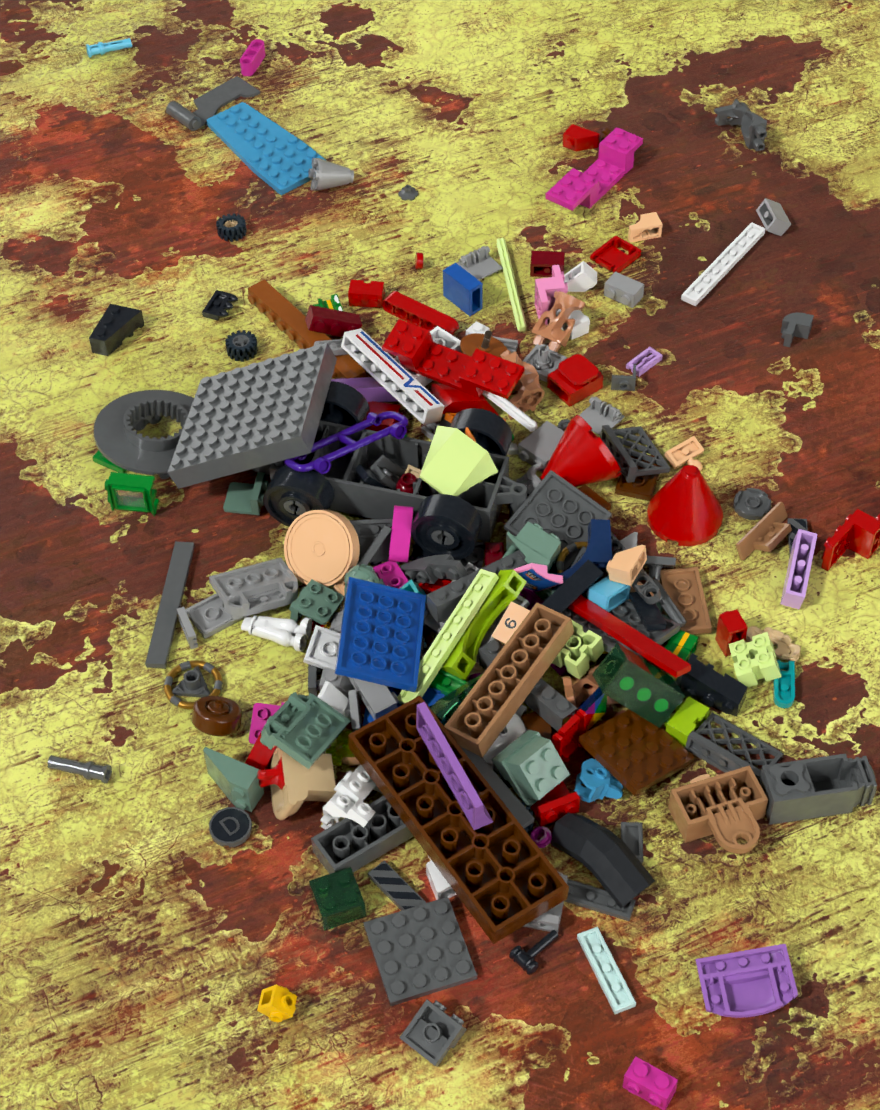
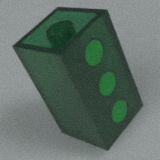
M616 643L592 674L604 694L659 728L669 719L670 714L682 703L685 697L673 677L619 643Z

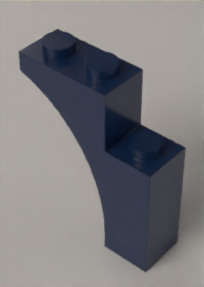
M590 520L586 552L573 567L556 574L563 576V583L588 559L602 572L607 571V564L609 560H612L610 520ZM562 584L552 587V590H557Z

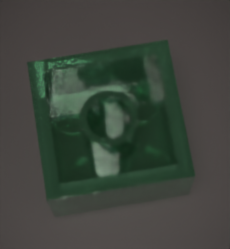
M351 867L309 881L310 893L324 931L366 917L365 902Z

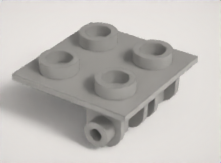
M482 246L478 251L474 250L465 256H461V259L457 262L459 266L478 280L503 269L488 255L490 252L488 246Z
M593 396L589 399L591 405L579 415L592 427L591 430L599 436L601 435L603 425H609L613 429L625 417L619 409L612 407L611 404H607L605 401L602 403V400Z

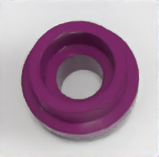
M540 826L532 831L531 838L539 848H543L551 842L552 833L548 828Z

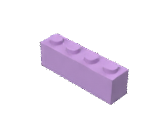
M801 529L797 531L792 544L780 602L781 605L800 609L805 599L817 539L816 533Z

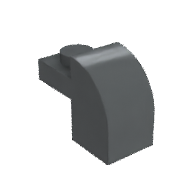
M796 312L785 316L781 327V338L784 339L783 346L790 347L794 336L808 339L814 315Z

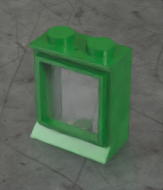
M111 472L109 479L105 481V490L108 492L107 500L111 505L112 511L119 509L151 512L155 517L160 502L156 498L157 490L152 489L155 476Z

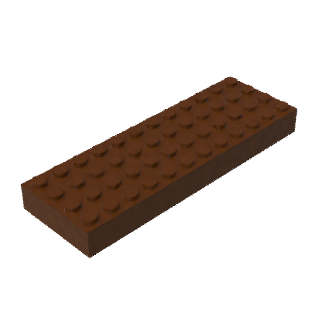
M418 696L348 735L349 749L488 938L495 944L567 900L569 886L427 705L493 820L492 823L473 830L416 728L417 705L425 702L421 696Z

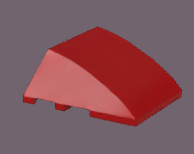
M442 383L431 384V394L444 405L443 414L458 413L465 409L478 408L498 415L482 394L478 398Z

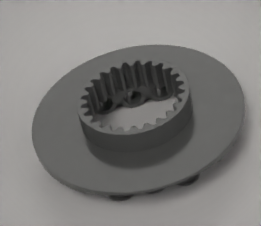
M144 390L113 400L100 411L95 420L93 432L97 448L110 462L125 470L146 475L157 474L161 479L169 478L170 476L167 472L194 398L167 390ZM163 416H171L172 420L176 419L177 423L181 422L180 426L182 429H179V433H174V436L168 435L166 439L164 437L160 439L153 437L150 439L149 436L142 437L141 433L137 434V431L144 429L147 424L151 423L154 425L159 423Z

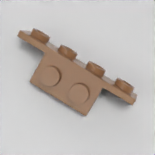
M778 502L736 544L741 560L744 561L754 550L771 552L792 531L790 524L782 523L788 517L783 502Z

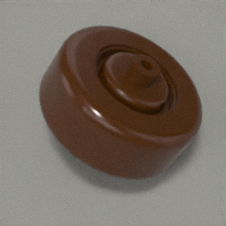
M206 696L194 703L191 721L196 729L205 734L228 736L239 730L242 709L231 699L221 696Z

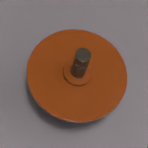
M488 330L485 334L474 333L466 335L460 342L463 354L472 356L476 348L498 357L507 351L506 346L498 339L492 337V332Z

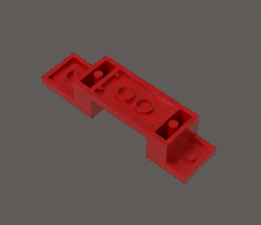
M398 319L382 345L383 351L398 356L404 369L480 398L485 390L508 399L525 371L524 366L477 348L472 356L437 344L433 342L429 330Z
M859 509L853 514H849L845 523L842 526L839 525L834 535L828 537L825 541L824 547L826 548L821 557L823 560L821 568L829 571L847 549L869 559L880 546V514L877 518H874Z

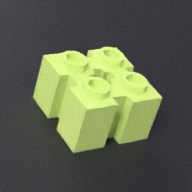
M572 620L574 633L552 663L559 668L565 665L568 673L581 679L590 668L589 661L595 662L604 652V645L601 636L590 630L584 633L583 627Z
M768 632L752 636L753 641L747 643L743 639L729 644L736 677L745 686L757 685V680L763 678L767 682L782 677L776 660L774 645Z

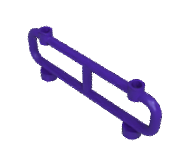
M394 411L380 414L370 412L367 415V420L315 442L311 452L336 441H340L347 446L307 464H298L293 461L296 459L303 460L307 454L287 459L285 464L298 472H307L315 469L321 474H326L331 468V461L390 434L396 439L404 438L407 432L408 419ZM385 419L399 421L358 441L347 437L369 426H379Z

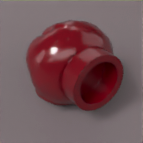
M405 473L398 480L396 489L413 494V482L418 480L414 474Z

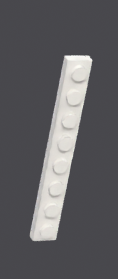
M751 222L682 294L681 300L696 306L765 234L766 229Z

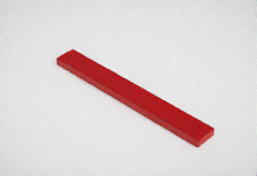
M581 595L568 607V609L673 677L677 678L691 671V664Z

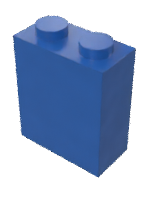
M457 263L444 269L443 296L469 316L483 309V283Z

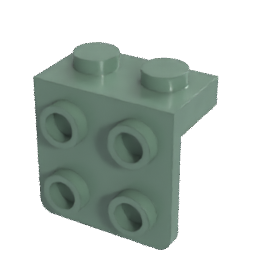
M258 472L254 484L230 483L223 506L224 511L260 515L261 508L264 506V495L269 486L265 473Z
M311 579L307 586L301 590L299 597L292 602L289 608L291 611L290 619L295 620L297 623L302 615L321 625H326L342 604L344 596Z

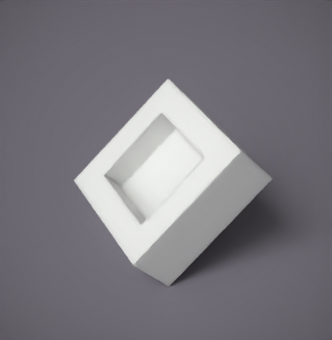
M476 321L466 330V335L474 333L485 334L487 330L490 331V328Z

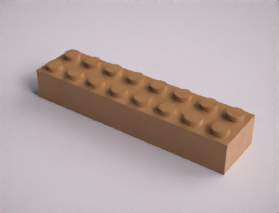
M536 603L445 724L444 727L459 746L483 758L574 633L571 618L542 604Z

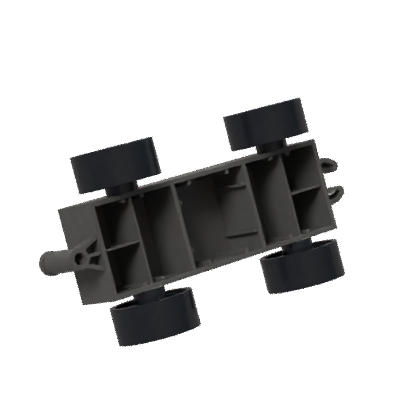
M331 381L314 443L367 420V415L370 413L369 404L359 391L347 384ZM470 408L458 412L453 417L450 427L457 428L464 434L465 428L468 427L476 443L488 451L498 473L470 487L469 490L457 497L448 494L429 496L427 483L421 478H418L417 482H413V494L401 492L400 489L396 491L371 486L363 481L356 471L357 466L361 464L372 471L370 467L382 455L398 464L405 471L408 465L422 470L431 442L409 437L396 439L391 434L331 461V468L326 474H321L315 469L307 472L295 471L285 464V460L252 469L257 473L262 472L265 475H270L271 482L264 495V505L269 514L285 526L290 527L297 517L312 510H332L364 518L386 519L393 518L394 505L414 507L411 535L414 542L423 551L432 556L451 554L454 560L468 557L473 552L477 540L490 542L503 504H509L510 519L527 499V487L522 483L509 479V457H507V453L512 442V431L509 425L495 413L478 408ZM363 429L347 437L358 441L378 431ZM336 441L307 454L303 460L296 459L293 461L298 464H307L347 445Z

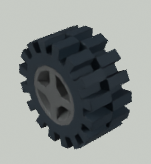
M238 330L236 334L232 332L231 335L227 336L228 339L225 340L226 350L230 359L233 360L235 358V361L240 359L241 362H244L243 359L248 361L249 357L254 358V355L257 354V339L250 331L246 333V330L242 332Z

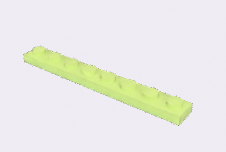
M480 569L420 661L416 691L402 690L397 697L399 704L403 705L418 696L423 697L498 581L499 577L496 573Z

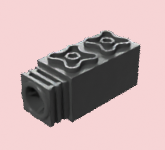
M846 753L763 765L759 784L768 798L765 815L769 825L852 813L853 807H857V805H871L877 789L875 774L868 762L867 756L852 759L847 758Z

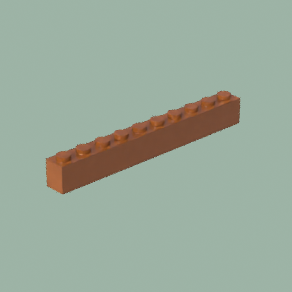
M265 279L248 288L249 302L252 305L254 304L260 313L265 314L270 322L276 324L281 332L288 335L289 339L294 341L300 349L313 347L315 341L332 340L325 333L308 330L305 321L306 316ZM348 354L335 355L337 361L332 378L367 377L366 370Z

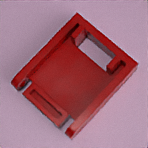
M615 235L590 255V260L595 261V263L610 272L620 273L641 256V249ZM617 248H623L624 250L628 251V254L622 252Z
M579 709L558 730V733L552 736V743L563 763L568 762L569 757L579 747H582L577 742L579 736L586 733L587 714L582 709Z

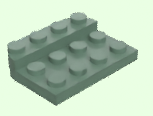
M294 692L272 717L268 718L262 729L260 742L270 750L277 746L300 764L310 769L343 732L351 720L311 693L305 696L297 695Z

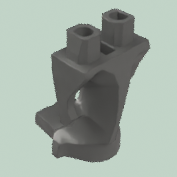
M734 99L732 105L714 109V112L717 114L715 123L718 126L731 125L735 127L741 125V132L748 149H755L756 151L765 149L764 139L767 137V120L751 112L746 103Z

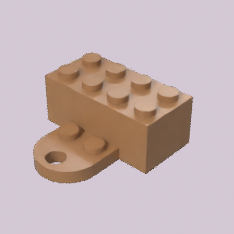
M749 765L671 789L668 809L685 843L713 834L723 849L731 853L742 854L751 851L758 843L760 828L757 820L765 817L768 798ZM744 838L748 843L741 845L737 843L736 839Z

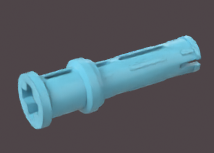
M130 38L108 43L98 42V44L94 45L86 44L89 58L93 55H104L105 52L132 48Z

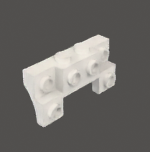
M360 765L354 772L349 770L344 778L341 779L334 788L336 793L323 809L333 817L348 818L364 827L376 812L363 801L372 790L378 791L381 794L382 792L362 765Z

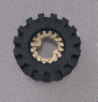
M235 213L233 215H223L216 222L217 233L222 240L228 241L229 239L230 242H233V239L238 241V238L242 239L247 233L245 219L239 214L237 216Z

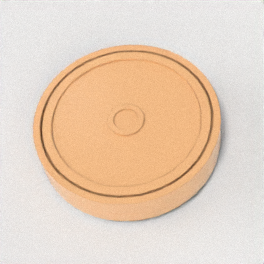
M332 510L305 512L292 522L286 533L284 541L286 563L296 578L305 585L313 579L326 587L334 586V584L344 581L346 573L358 563L360 544L357 532L351 522L338 512Z

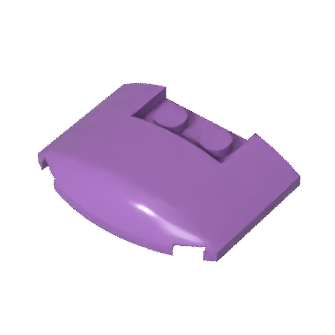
M786 944L695 959L705 1008L709 1013L712 1012L720 1016L735 1018L759 1016L785 1006L798 996Z

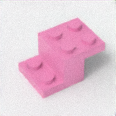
M552 265V277L535 279L534 305L538 320L545 311H550L553 307L555 291L568 293L567 283H564V272L560 270L559 265ZM550 318L545 320V325H548Z

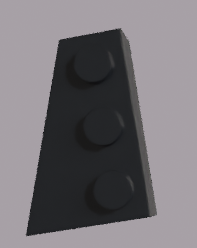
M110 304L89 337L92 353L109 356L123 344L122 341L133 336V332L137 328L144 326L142 310Z
M692 653L688 660V663L691 664V671L682 675L680 695L685 698L691 697L707 707H713L725 714L737 717L746 699L748 687L726 673L723 676L713 670V665L710 663L708 665L703 664L697 660L698 656Z

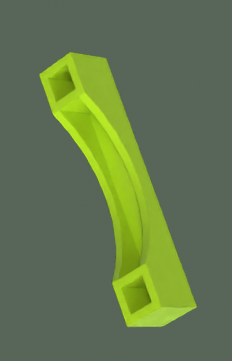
M515 570L499 571L497 575L499 577L498 581L441 667L442 670L466 680L476 664L478 649L486 632L511 601L513 602L527 583Z

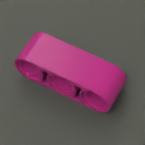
M253 40L240 58L241 74L243 76L253 75L265 58V44L263 40Z
M394 505L388 561L408 563L414 507Z

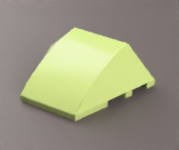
M437 426L419 478L440 494L457 497L469 490L470 487L483 482L484 479L491 475H495L498 473V470L488 451L459 429Z

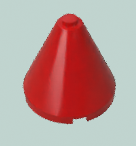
M576 415L567 425L540 479L543 480L549 471L552 470L574 487H579L584 484L588 485L616 479L622 473L619 472L621 470L620 466L601 438L592 432V427L581 416Z
M694 465L682 467L651 498L647 509V521L651 530L666 542L668 539L676 541L679 546H696L708 542L717 535L723 520V510L718 499L700 470Z

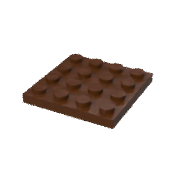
M638 705L580 735L577 741L634 796L692 764L695 759L691 753Z

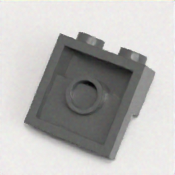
M426 1000L402 1033L400 1039L434 1066L438 1067L451 1048L454 1049L467 1029L462 1026L464 1021L457 1015L453 1014L450 1017L446 1014L445 1010L447 1008L440 1002L435 1000L432 1003Z

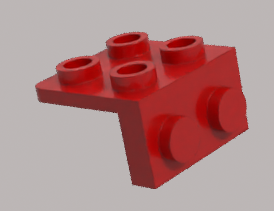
M562 781L530 808L542 827L559 820L568 812H579L580 797L577 792L570 794Z

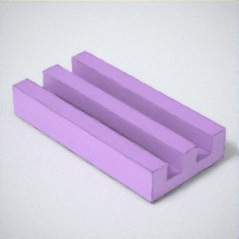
M648 347L626 364V369H631L633 373V364L639 363L636 365V375L640 377L660 362L663 355Z

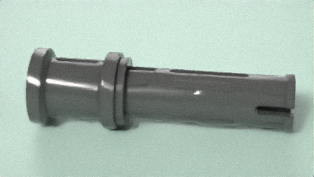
M51 755L47 763L50 769L83 775L87 780L93 778L101 780L102 783H108L112 773L111 765H97L93 761L83 763Z

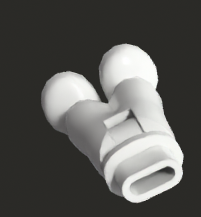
M256 615L253 617L245 616L241 630L248 631L249 635L268 639L285 647L293 646L296 651L303 652L311 635L312 619L305 617L300 625H297L293 619Z

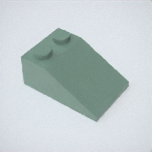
M205 747L203 753L210 777L235 807L252 813L264 794V789L259 786L260 779L257 777L259 769Z

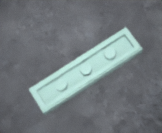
M598 926L577 934V939L614 1014L636 1007V1002Z

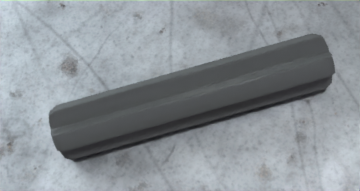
M653 579L661 592V599L658 602L672 621L680 624V627L685 626L686 619L658 579Z

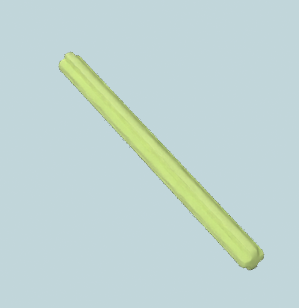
M498 238L497 248L517 330L525 332L527 325L506 241L504 238Z

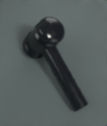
M552 930L527 952L520 945L515 946L510 951L509 957L523 971L531 975L539 967V963L535 961L534 957L557 939L559 935L555 930Z

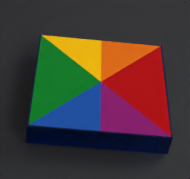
M600 685L577 709V711L582 709L587 714L586 732L606 713L608 688L604 685Z

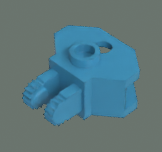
M591 758L582 763L581 773L576 776L574 789L582 801L590 803L597 799L603 800L604 796L616 800L622 797L623 785L615 777L611 776V773L596 759Z

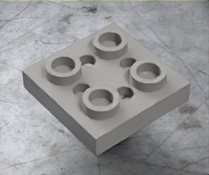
M537 344L523 361L533 365L538 372L539 379L547 382L548 374L557 370L559 363L566 360L567 357L550 350L546 344Z

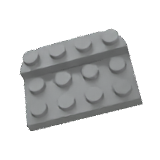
M281 557L209 576V583L224 603V610L233 619H241L243 616L259 614L260 612L292 604L298 597V580Z

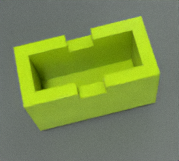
M688 697L684 703H679L676 713L667 718L664 725L666 732L685 747L688 735L695 731V729L697 730L709 717L710 708Z

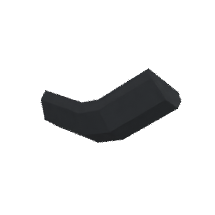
M570 812L556 821L552 832V846L575 858L587 867L620 908L624 907L655 882L628 846L612 831L583 815Z

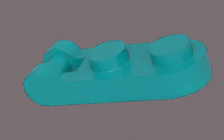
M777 660L782 677L773 680V700L778 707L789 708L793 705L795 698V661L780 662V660Z

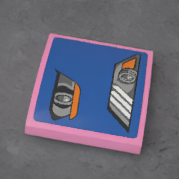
M530 563L513 569L527 581L523 588L538 592L563 584V576L547 573V565Z

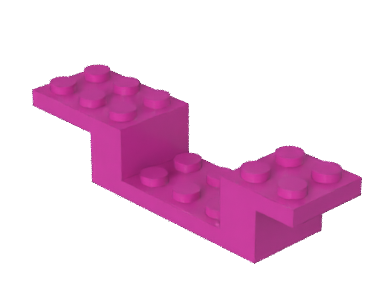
M616 127L599 143L598 159L584 173L572 168L545 193V199L572 211L579 204L590 209L633 168L634 152L643 144V138Z

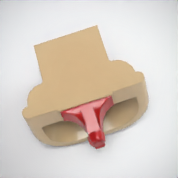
M277 747L271 759L270 769L258 770L257 773L261 788L270 785L273 812L276 818L282 821L288 816L295 814L304 801L328 802L336 793L334 790L336 785L331 754H322L308 769Z

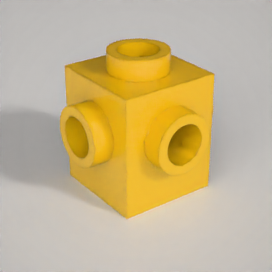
M277 984L265 988L261 992L257 1011L268 1016L273 1022H282L293 1017L297 996L289 992V989Z

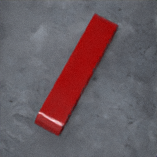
M392 291L381 302L382 308L386 312L429 331L439 326L453 335L459 329V324L454 318L397 291Z

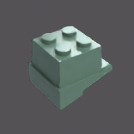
M528 521L516 537L509 531L507 532V551L502 558L520 550L525 556L524 561L527 564L547 565V573L550 574V570L560 554L561 542L556 535L548 534L543 531L540 525L532 524Z
M527 730L491 759L504 779L510 783L520 799L525 803L526 807H531L570 775L552 741L541 737L539 732Z

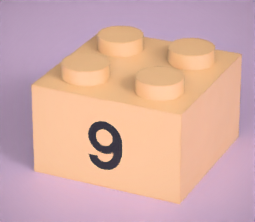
M511 601L491 637L504 646L530 610Z

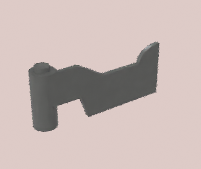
M236 76L194 99V104L198 110L191 112L178 102L171 101L166 107V113L191 131H195L206 125L207 119L216 115L221 107L239 97L249 98L260 94V91Z

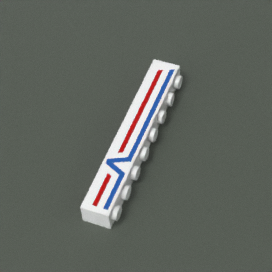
M356 329L344 332L341 347L423 425L441 421L444 405L392 356L383 351L382 347L364 330Z

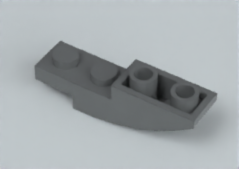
M451 554L428 556L400 566L408 581L412 579L415 583L435 584L438 579L458 580L468 575L459 560H454Z

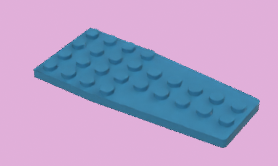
M244 102L207 119V126L253 173L280 195L312 180V178H309V169H312V158L326 160L302 140Z

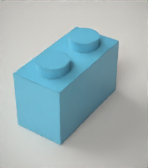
M608 575L588 588L587 599L610 612L629 599L631 586L610 581Z

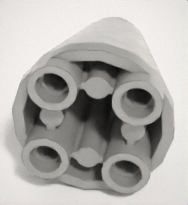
M312 158V169H309V178H312L310 188L311 190L318 191L353 183L354 171L320 158Z

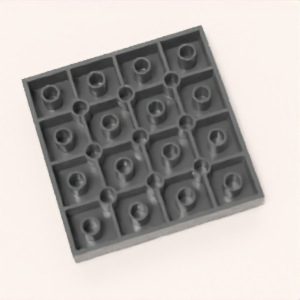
M328 343L316 344L307 349H299L290 354L285 353L273 359L268 358L259 363H252L249 366L238 367L232 371L221 372L218 375L201 379L167 472L178 489L311 453L337 361Z

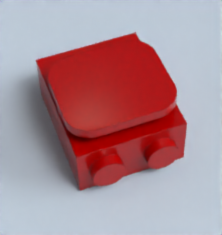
M575 354L560 362L558 369L548 374L547 387L569 407L599 391L603 386L602 373L594 364L580 354Z

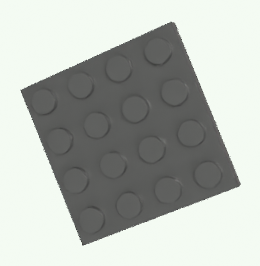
M550 470L504 525V529L516 537L528 521L532 524L536 523L543 528V531L548 534L552 533L560 539L561 552L572 543L588 542V525L590 520H609L612 517V513ZM577 549L566 556L564 571L572 566L581 549Z
M448 897L363 922L390 1006L477 980L474 965Z

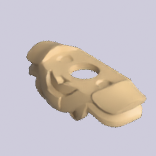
M751 626L747 629L745 641H753L752 636L768 632L772 643L777 646V649H775L776 657L795 662L799 659L801 647L791 643L792 639L790 636L785 635L781 631L772 630L770 627L761 630L756 626Z

